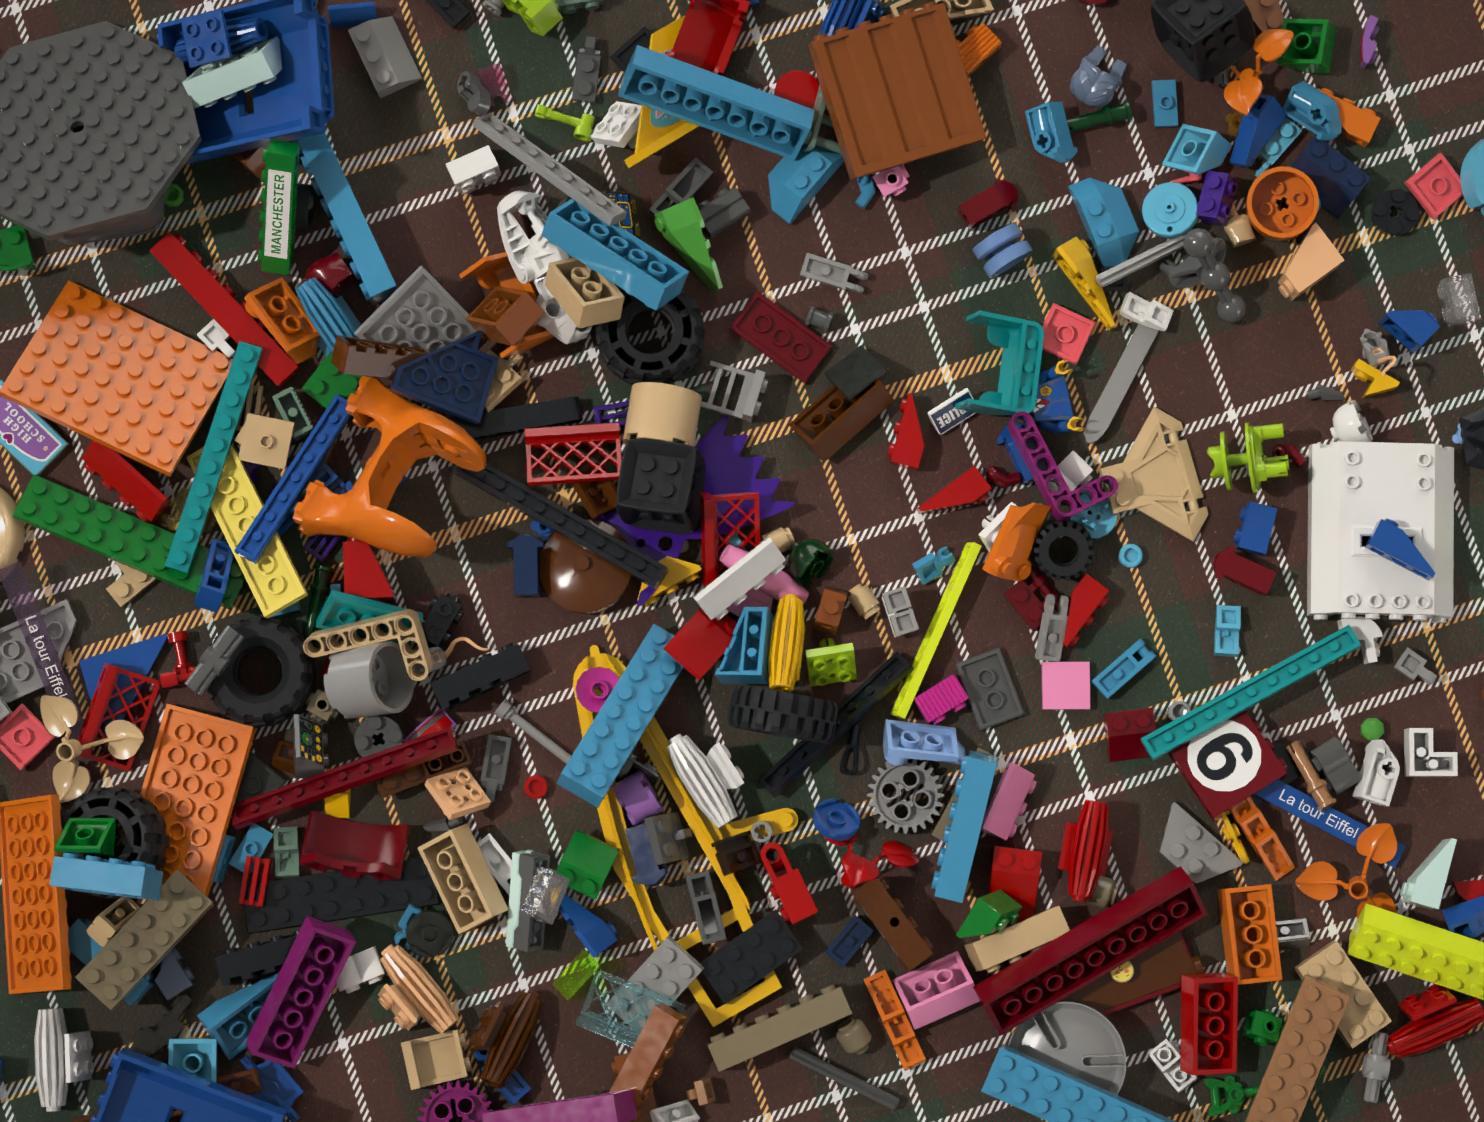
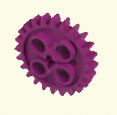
M458 1080L456 1086L453 1087L451 1082L448 1081L447 1089H444L442 1085H438L439 1093L431 1090L430 1095L432 1099H423L427 1107H419V1110L424 1112V1116L417 1117V1120L424 1122H451L450 1119L454 1117V1112L450 1100L454 1099L457 1115L463 1118L461 1122H483L482 1113L493 1111L487 1108L492 1101L484 1102L483 1099L487 1093L484 1092L478 1095V1086L470 1090V1082L461 1087V1082ZM467 1098L472 1102L471 1111L464 1112L460 1109L459 1104L462 1099ZM439 1104H445L448 1107L449 1113L446 1117L437 1115L436 1108Z

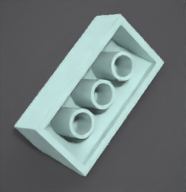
M278 36L273 37L242 53L234 54L231 58L208 63L197 68L182 82L188 96H191L194 107L197 108L204 105L207 108L217 103V99L223 97L224 100H228L237 95V91L243 89L244 92H248L257 87V83L263 81L264 84H268L276 80V75L282 70Z

